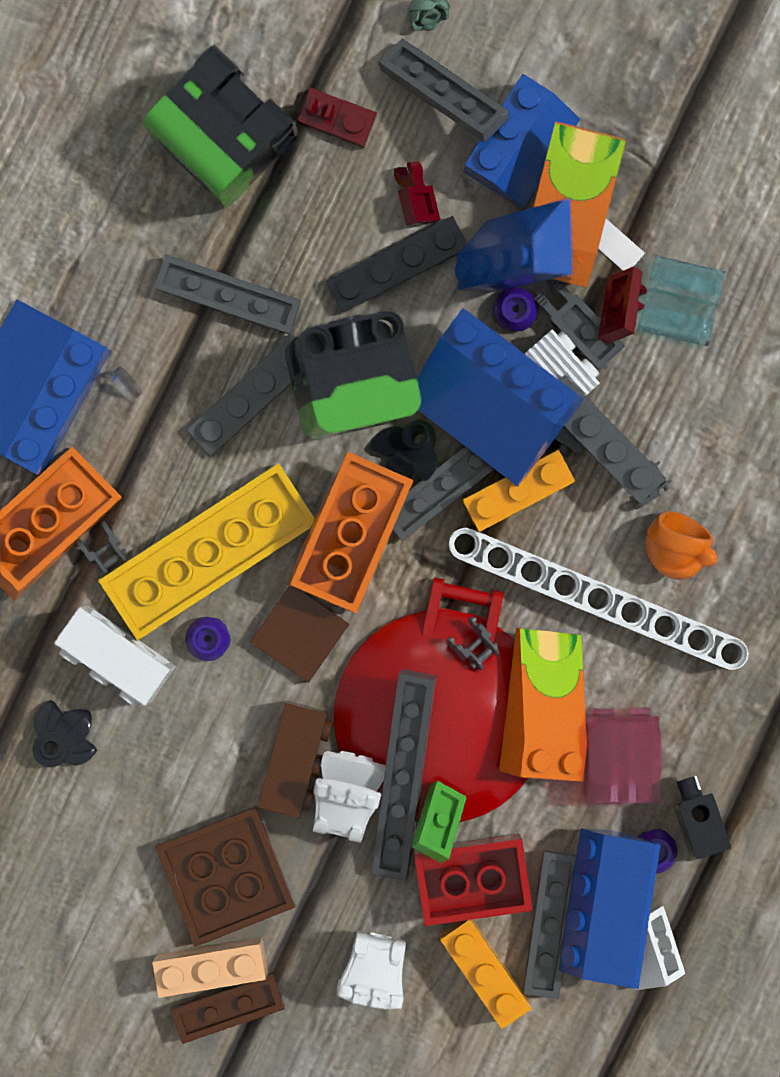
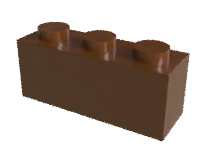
M288 700L285 702L257 808L295 818H300L302 810L309 811L314 790L307 788L311 775L318 777L323 757L317 754L320 740L328 741L333 722L326 720L328 711Z

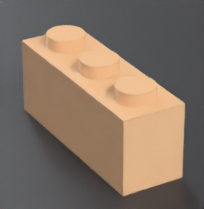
M262 937L157 954L152 962L158 998L266 980L268 974Z

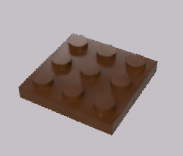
M257 806L156 845V850L195 947L296 907Z

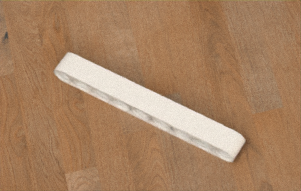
M469 528L458 529L449 537L448 548L452 556L495 575L722 668L730 670L739 669L748 660L749 653L745 643L719 630ZM460 534H468L474 540V549L469 554H460L455 549L454 542ZM496 547L505 550L508 557L506 564L501 568H494L488 562V553ZM528 561H534L540 567V576L532 582L526 581L521 575V568ZM565 574L573 580V589L567 595H560L555 590L554 584L557 577ZM596 588H600L606 594L604 606L598 609L592 608L588 603L589 593ZM628 602H634L639 608V616L633 622H626L621 615L622 607ZM666 615L672 621V629L667 635L660 636L655 631L654 625L659 617ZM699 629L705 635V643L699 649H692L688 644V636L692 631ZM733 643L738 649V656L733 662L726 663L722 659L721 651L726 644Z

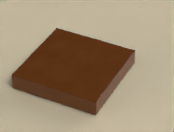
M289 586L250 643L309 683L345 632L349 623L305 592Z

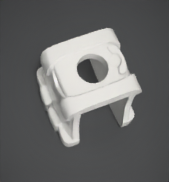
M345 751L340 753L324 752L320 765L322 767L323 779H316L313 791L316 799L313 832L321 834L330 833L361 843L366 825L375 809L379 806L381 794L377 790L382 782H384L386 766L373 762V758L362 755L356 757L355 753Z
M356 931L348 964L338 980L337 996L360 1005L381 1009H401L404 1000L402 967L406 941L398 938L392 939L391 936L371 932L367 934V932Z

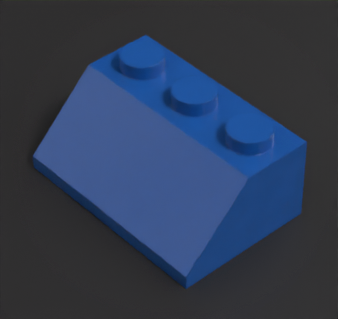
M525 74L521 75L502 107L508 110L509 119L485 143L481 140L479 141L465 163L463 170L465 174L522 210L539 185L555 121L572 126H577L580 118L553 92Z

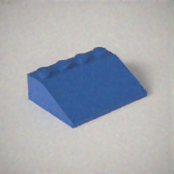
M18 299L15 301L0 329V455L40 475L50 464L109 357L111 350Z
M464 308L461 309L440 337L417 377L421 396V404L418 410L518 487L584 401V398Z

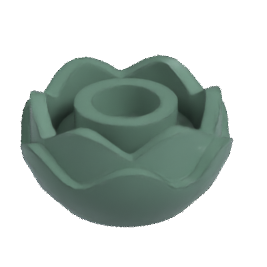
M412 0L407 10L408 24L411 23L416 31L422 28L433 30L440 21H445L449 18V8L451 6L447 0Z

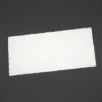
M607 219L605 220L598 249L622 270L633 267L645 252Z

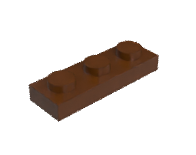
M271 973L267 975L266 980L239 984L172 1007L171 1012L181 1042L184 1044L284 1010L285 1005L275 975Z

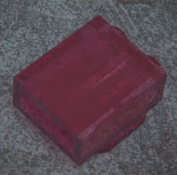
M609 707L593 708V714H586L585 801L587 803H660L662 746L659 716L657 714H650L649 707H630L629 714H614V708Z

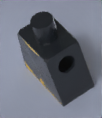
M697 776L677 781L682 802L674 807L690 860L694 861L732 849L713 793L703 796ZM694 808H699L703 811V822H697L693 819L692 810Z

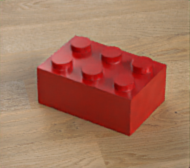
M520 833L456 842L453 844L450 858L443 863L414 849L424 926L533 911L523 840Z

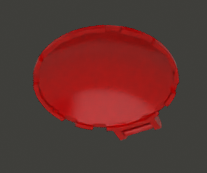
M434 577L427 611L417 612L394 620L372 634L354 653L340 679L334 704V730L339 752L355 753L356 757H359V755L373 758V762L386 766L399 672L401 669L437 675L417 822L420 820L429 786L436 781L467 797L460 822H464L485 815L501 806L528 779L499 771L515 640L509 634L498 627L504 592L493 590V593L444 583L445 579ZM441 597L489 607L488 615L483 617L439 607ZM471 616L477 620L476 624H482L492 635L488 639L492 643H497V649L500 652L498 656L491 654L482 663L484 667L482 671L477 668L473 669L470 666L472 663L468 659L462 661L446 642V639L451 636L455 639L454 643L456 645L460 644L465 649L478 639V634L467 621ZM480 643L472 653L478 657L486 647ZM382 782L381 786H380L379 789L377 790V792L381 794V798H380V802H379V805H380V806H381V799H382V791H383V784H384V782Z

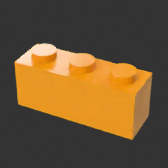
M557 450L538 460L519 487L505 477L463 499L461 502L476 531L480 532L576 481L560 451Z
M474 920L454 922L439 932L440 941L501 1029H504L532 1009L528 998L523 994V991Z

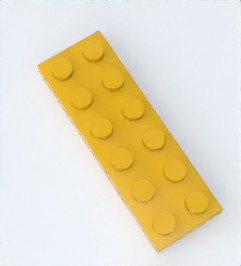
M278 463L98 581L138 641L309 530L315 518Z

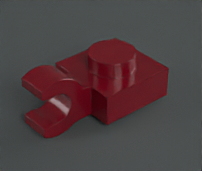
M420 161L408 162L407 167L394 168L396 182L404 187V189L398 191L406 226L432 224L441 220L433 186H425L423 167Z

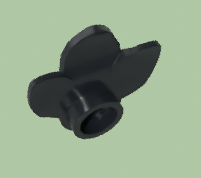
M423 420L412 421L404 428L389 427L383 430L370 446L374 452L388 457L386 462L387 469L409 479L415 473L421 480L427 481L437 468L438 458L433 449L437 438L436 432L428 422ZM418 434H424V441L420 444H415L414 438Z
M53 700L45 703L38 711L34 720V729L38 736L34 741L32 749L35 760L40 765L50 768L59 766L63 762L77 766L89 761L97 752L96 747L85 739L91 728V712L89 710L76 709L62 714ZM47 743L56 744L58 751L54 755L45 753L44 746Z

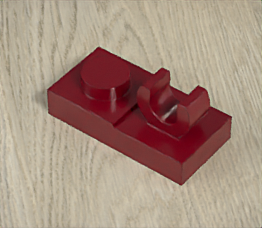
M310 87L298 118V123L365 148L377 117V112Z
M635 266L608 277L598 338L607 344L634 334L637 313L645 307L644 304L638 301L639 296L647 294L646 287L641 284L643 272Z

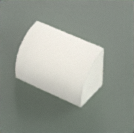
M664 906L651 908L639 988H631L632 991L668 986L685 974Z

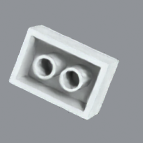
M89 605L78 608L55 642L57 646L62 648L59 652L62 657L75 665L83 663L91 668L89 672L91 677L105 686L108 683L114 684L121 689L119 696L136 707L138 704L146 706L152 702L176 668V665L140 640L137 641L134 636Z

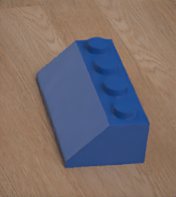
M570 199L558 200L487 220L457 254L455 275L458 280V290L496 292L572 275Z
M580 829L559 971L585 980L628 988H639L661 844L614 830Z

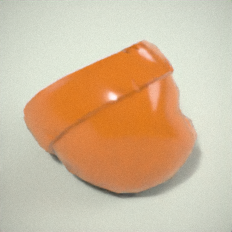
M666 511L657 516L647 529L645 538L647 557L660 574L670 579L685 580L691 578L703 567L713 566L718 558L716 552L711 548L714 541L712 534L697 521L682 513Z

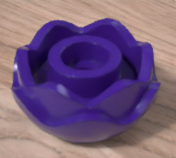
M514 287L505 289L498 295L493 304V314L499 326L507 331H524L536 319L538 305L528 290ZM518 306L519 311L513 312L512 307Z
M206 616L196 619L187 629L185 636L189 652L195 658L204 661H214L222 657L229 648L231 641L225 623L218 618ZM210 636L211 641L205 642L204 637Z
M653 829L638 835V838L661 844L656 874L663 873L674 865L678 854L677 844L666 831Z

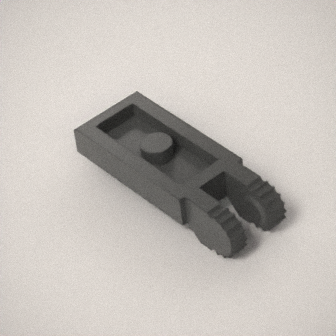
M550 279L548 284L551 290L559 295L566 304L557 311L550 304L549 300L539 292L533 295L534 300L537 302L538 307L550 317L549 321L560 332H564L574 343L575 348L599 372L625 347L624 343L619 339L607 344L598 338L601 319L577 294L573 295L559 280Z

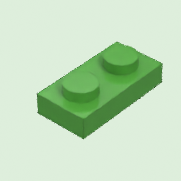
M439 781L432 783L428 789L412 848L440 863L448 860L467 797Z

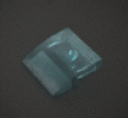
M656 255L638 330L708 346L711 340L716 309L720 303L726 271Z

